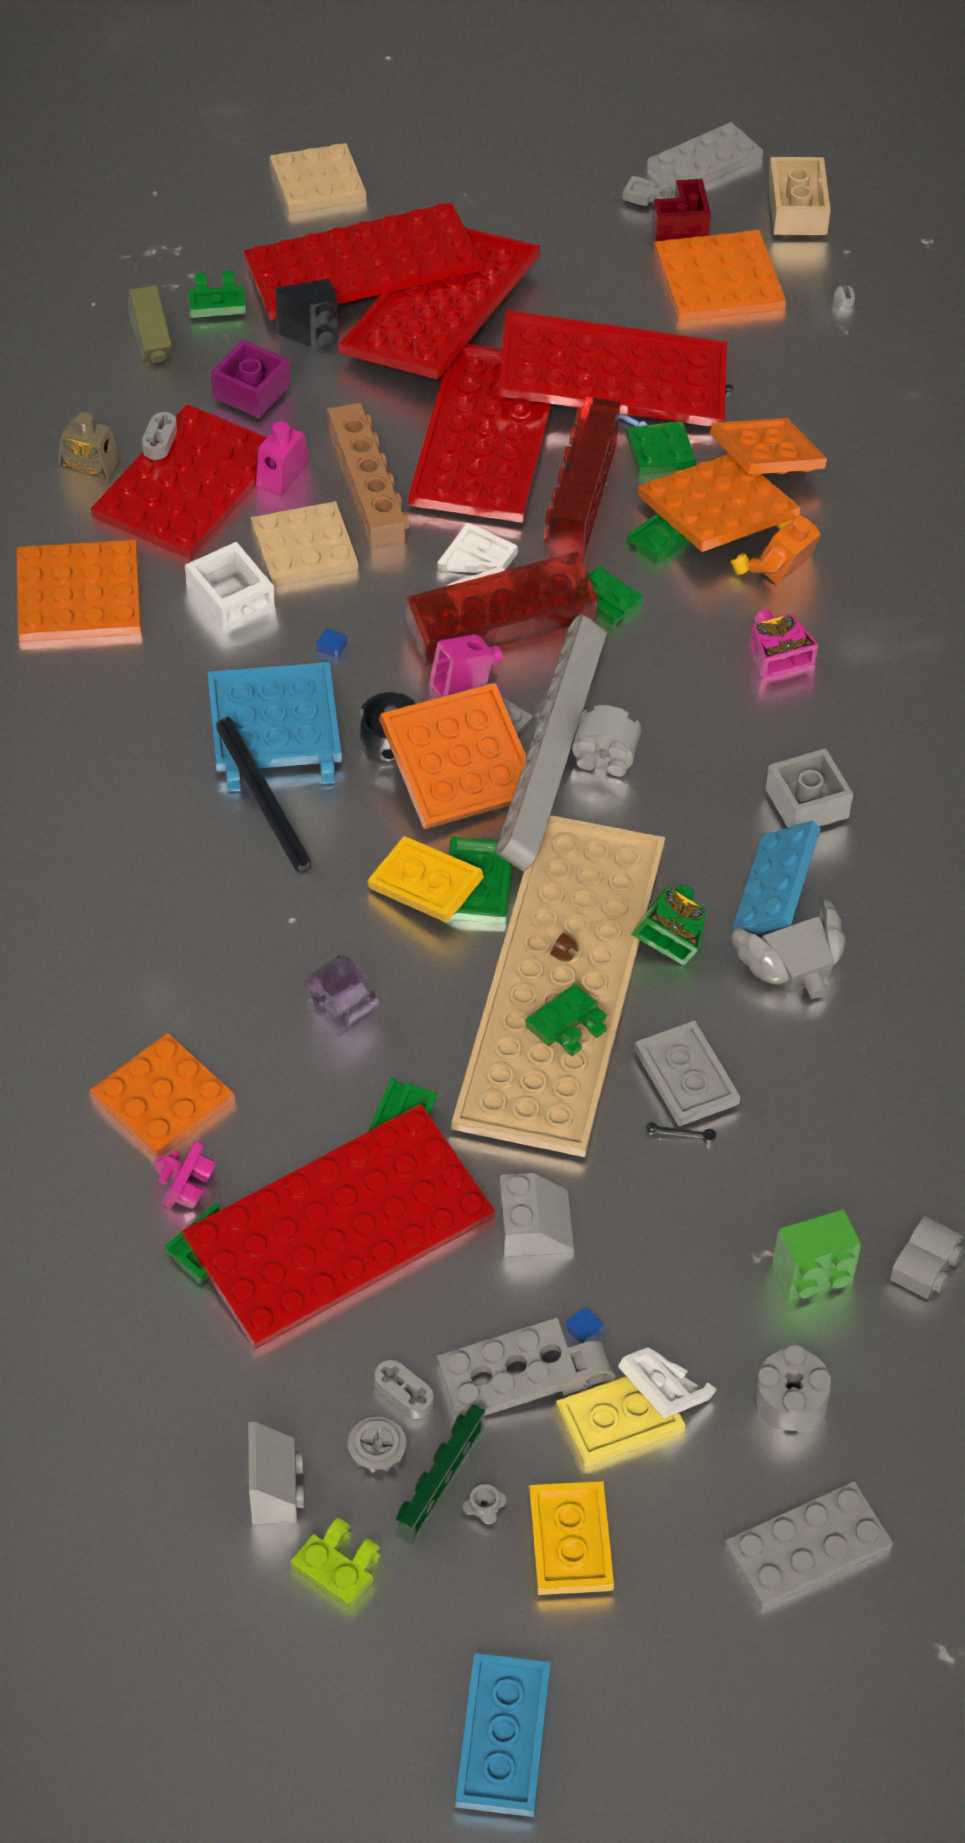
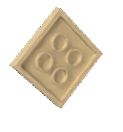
M347 143L309 148L289 153L284 152L270 156V165L289 214L366 201V190Z
M336 501L251 517V527L269 581L274 587L358 571V561Z

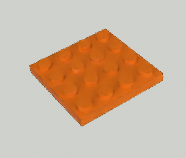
M760 230L670 239L654 243V252L678 322L785 310L786 299Z
M729 453L638 486L637 496L701 552L784 523L800 515V506L763 475H748Z
M136 540L17 547L19 642L141 635Z
M496 683L381 713L379 721L424 830L511 805L526 754Z

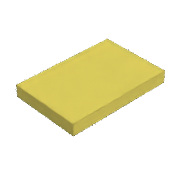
M627 1376L556 1400L555 1407L584 1468L685 1432V1423L680 1413L663 1418Z

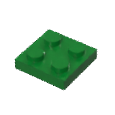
M683 421L627 428L626 437L639 476L679 471L696 465V459Z

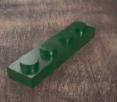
M472 1404L465 1415L460 1414L455 1420L451 1430L453 1435L447 1444L442 1442L433 1458L435 1464L430 1472L424 1471L419 1477L415 1486V1496L411 1502L405 1501L399 1509L396 1521L399 1522L400 1539L410 1544L414 1542L483 1431L485 1423L484 1409Z

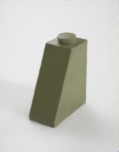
M157 285L129 289L128 316L143 363L150 361L151 363H161L167 358H171L172 345Z

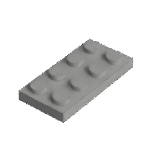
M730 122L648 158L647 167L675 192L676 180L703 179V183L706 184L762 159L763 149Z
M854 1481L725 1540L724 1548L760 1609H763L890 1550L893 1542Z

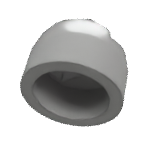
M849 285L837 287L833 296V304L840 309L852 308L856 297L854 289Z

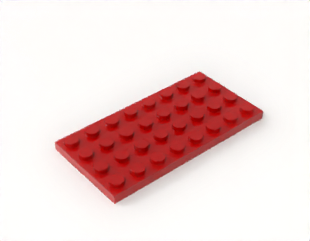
M452 202L440 203L425 209H414L408 213L395 216L388 215L382 219L369 222L362 221L356 225L343 228L336 227L330 231L317 234L311 233L304 237L291 240L285 239L278 243L255 246L252 249L243 250L245 262L269 320L276 319V287L330 279L338 304L482 271V261Z
M465 228L482 261V271L381 294L338 344L339 354L419 374L428 378L439 379L540 256V245Z
M507 310L498 396L712 426V423L724 422L727 342Z
M467 344L444 371L409 492L408 506L523 523L553 404L498 396L502 349Z
M420 1104L182 1230V1236L201 1267L207 1272L208 1278L253 1348L256 1349L494 1218L496 1211Z

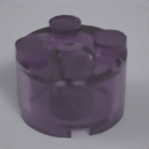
M340 955L303 981L305 988L311 994L307 998L308 1004L316 1014L319 1015L323 1012L327 1016V1023L337 1036L347 1032L379 1008L375 992L372 989L367 993L363 984L367 980L366 977L345 956L342 958Z

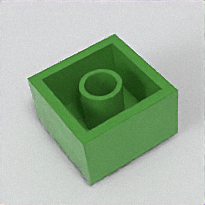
M839 1210L778 1229L772 1268L788 1300L798 1297L803 1299L809 1298L818 1291L831 1287L835 1289L841 1288L850 1283V1281H853L861 1242L845 1210Z

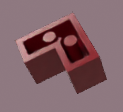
M703 179L676 180L674 198L653 199L651 226L655 242L709 236L711 212Z

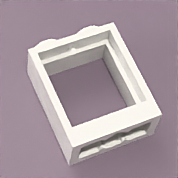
M237 542L185 564L187 587L223 630L275 606L274 585ZM237 567L251 586L222 599L207 580Z

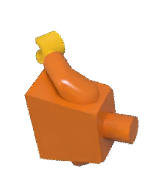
M798 515L792 520L776 525L780 531L771 539L760 558L749 560L747 554L742 553L737 555V559L730 561L736 574L741 575L749 570L752 573H764L773 583L778 585L812 556L821 536L816 524Z

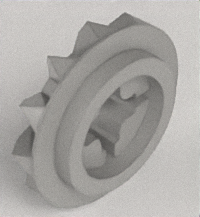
M385 1417L366 1418L357 1423L349 1434V1457L353 1458L358 1468L362 1466L369 1469L371 1473L382 1469L388 1472L391 1466L396 1463L400 1464L402 1456L406 1451L405 1433L391 1419ZM378 1434H381L382 1446L384 1447L380 1448L377 1455H373L372 1446L370 1445L374 1444Z

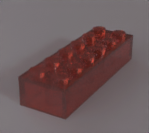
M586 396L583 408L578 407L575 424L578 426L571 429L569 444H572V446L565 449L563 464H566V466H560L557 484H560V486L554 487L551 504L554 506L553 508L548 507L546 512L545 525H550V528L546 529L544 546H549L548 559L583 565L617 447L620 402Z
M577 551L406 597L405 617L423 664L426 666L434 663L437 643L441 640L475 634L480 636L488 647L500 646L569 627L579 614L595 620L598 598Z

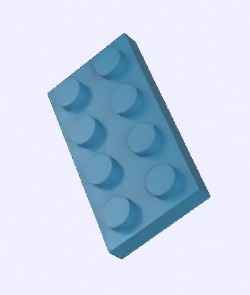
M814 820L762 835L731 932L739 928L757 935L791 926L821 829Z
M474 1653L455 1797L456 1808L534 1817L551 1662Z

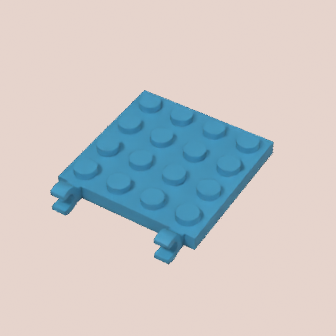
M330 662L207 672L217 772L226 771L228 792L241 791L239 769L216 729L217 721L225 717L232 719L259 768L320 763L322 784L335 783L333 762H342V753Z

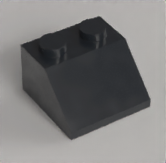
M330 279L275 288L276 329L279 335L311 348L338 343V300Z

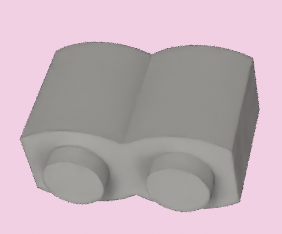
M924 1215L910 1240L898 1256L892 1268L890 1280L926 1299L931 1296L933 1291L939 1293L948 1278L945 1270L949 1264L955 1267L964 1251V1247L960 1246L962 1234Z

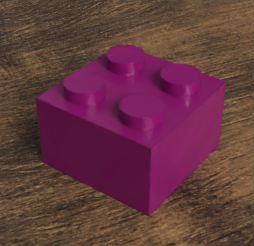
M243 339L210 372L212 398L256 418H260L291 386L290 360Z

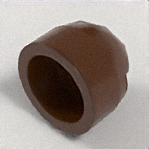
M562 932L553 946L550 955L561 961H570L574 957L568 952L570 948L578 952V944L574 938Z

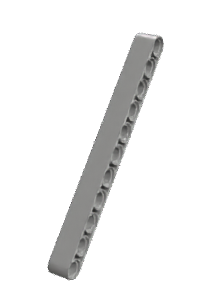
M579 614L567 630L495 853L521 871L527 870L538 854L607 634L604 628L583 614Z

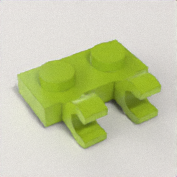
M338 1517L330 1525L323 1540L315 1534L309 1538L290 1561V1567L350 1611L373 1583V1576L368 1571L381 1556L377 1552L380 1546L367 1538L359 1547L352 1561L345 1557L338 1550L351 1536V1533L348 1532L350 1525Z

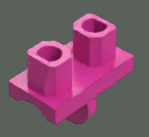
M194 1141L182 1164L178 1161L181 1155L177 1151H171L169 1156L157 1157L154 1168L160 1174L158 1181L161 1184H167L169 1179H174L162 1205L171 1209L175 1202L191 1209L195 1207L203 1192V1188L187 1180L192 1175L206 1183L216 1165L215 1161L201 1153L204 1147L203 1144Z

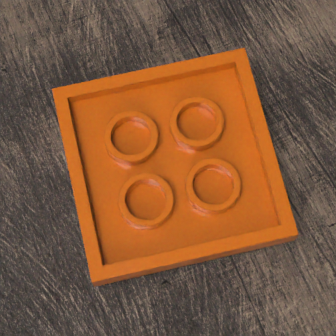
M788 417L712 423L710 434L748 475L760 476L764 473L785 474L789 471L811 472L814 469H825L827 458Z
M166 1033L90 1089L91 1098L156 1159L159 1156H163L235 1101L234 1093L169 1033Z

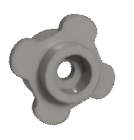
M477 1483L473 1486L470 1499L463 1503V1511L467 1515H475L481 1518L485 1524H492L497 1520L496 1514L500 1507L506 1505L507 1499L505 1494L498 1492L495 1487L489 1484ZM487 1501L488 1505L483 1506L481 1503Z

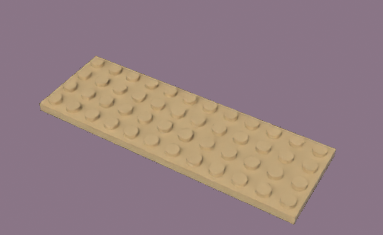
M553 815L549 816L538 854L530 867L524 871L453 1115L451 1130L581 1157L586 1156L640 940L631 934L649 908L666 837ZM562 932L574 938L578 944V952L571 948L568 952L574 957L570 961H561L550 955L553 946ZM575 983L598 1002V1008L607 1014V1019L601 1022L606 1026V1032L598 1038H595L581 1023L575 1027L582 1032V1037L577 1040L582 1045V1050L571 1056L557 1041L547 1046L526 1028V1018Z

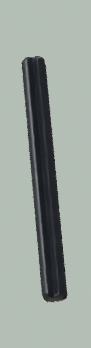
M229 717L218 720L216 729L295 871L301 873L311 867V859L234 722Z

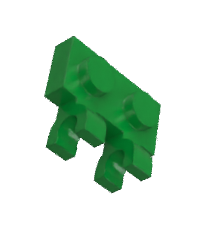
M222 271L223 287L207 288L206 273H194L195 289L188 290L191 318L246 314L243 286H235L233 271Z
M574 983L527 1017L526 1028L547 1046L557 1041L568 1054L574 1056L582 1050V1045L577 1041L582 1037V1032L575 1027L581 1023L595 1038H598L606 1032V1026L601 1022L607 1019V1014L598 1008V1002Z

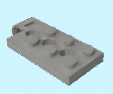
M558 1317L437 1355L456 1418L460 1414L465 1415L472 1404L484 1409L486 1416L561 1391L564 1397L615 1379L604 1344L601 1341H588L568 1348ZM550 1350L561 1353L560 1359L554 1363L544 1362L542 1356ZM515 1361H521L527 1365L526 1369L520 1374L508 1372V1366ZM481 1372H487L492 1375L490 1382L485 1385L475 1384L473 1378Z

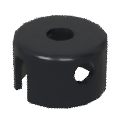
M387 692L379 693L369 698L362 705L359 737L361 746L368 755L381 761H396L379 717L381 713L386 712L384 709L388 706L399 709L416 704L413 699L404 694Z

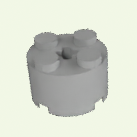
M610 705L594 706L593 711L587 712V709L583 711L572 746L573 754L577 758V765L584 770L598 768L607 770L613 776H623L626 770L631 767L641 735L639 721L636 719L634 723L628 718L629 713L627 711Z
M791 1345L770 1355L759 1369L756 1387L757 1409L764 1421L781 1431L805 1432L817 1426L825 1416L832 1379L825 1364L817 1356L797 1345Z

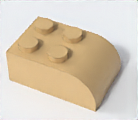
M824 157L770 158L769 199L774 235H827L831 209Z

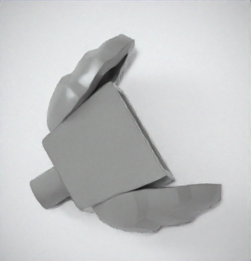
M823 898L820 904L819 916L763 935L762 939L756 934L739 928L732 932L730 938L739 959L750 967L751 973L758 979L769 984H782L789 991L805 986L810 998L816 999L828 992V987L823 979L829 976L832 967L842 957L846 934L842 931V918L837 913L835 905L831 900Z

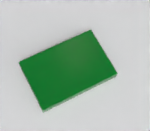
M463 837L450 838L448 855L482 869L484 876L450 920L506 924L512 864L495 853L499 840Z

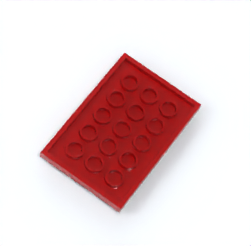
M186 404L175 416L177 434L167 456L159 460H152L144 456L142 452L91 507V514L96 519L191 560L255 487L258 450L267 437Z

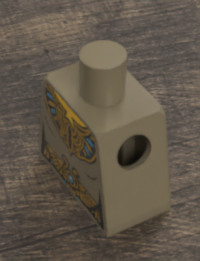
M81 412L71 419L61 435L58 467L109 481L121 463L112 430L106 425L94 422L91 413Z

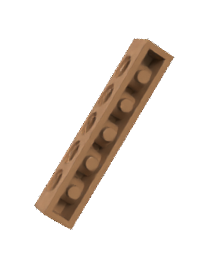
M361 402L327 408L328 431L370 547L377 548L405 542V530L409 529L408 515L406 512L401 511L402 502L399 492H394L393 475L391 472L386 471V457L384 452H379L380 446L377 433H372L371 431L372 421L370 414H365Z

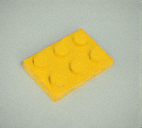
M404 836L367 882L371 890L448 923L484 876L482 869Z
M604 1481L529 1485L538 1595L613 1591L614 1579Z

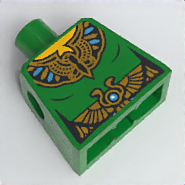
M679 885L676 887V890L666 887L648 908L631 935L684 966L700 949L706 910L703 906L693 901L694 891L691 887Z

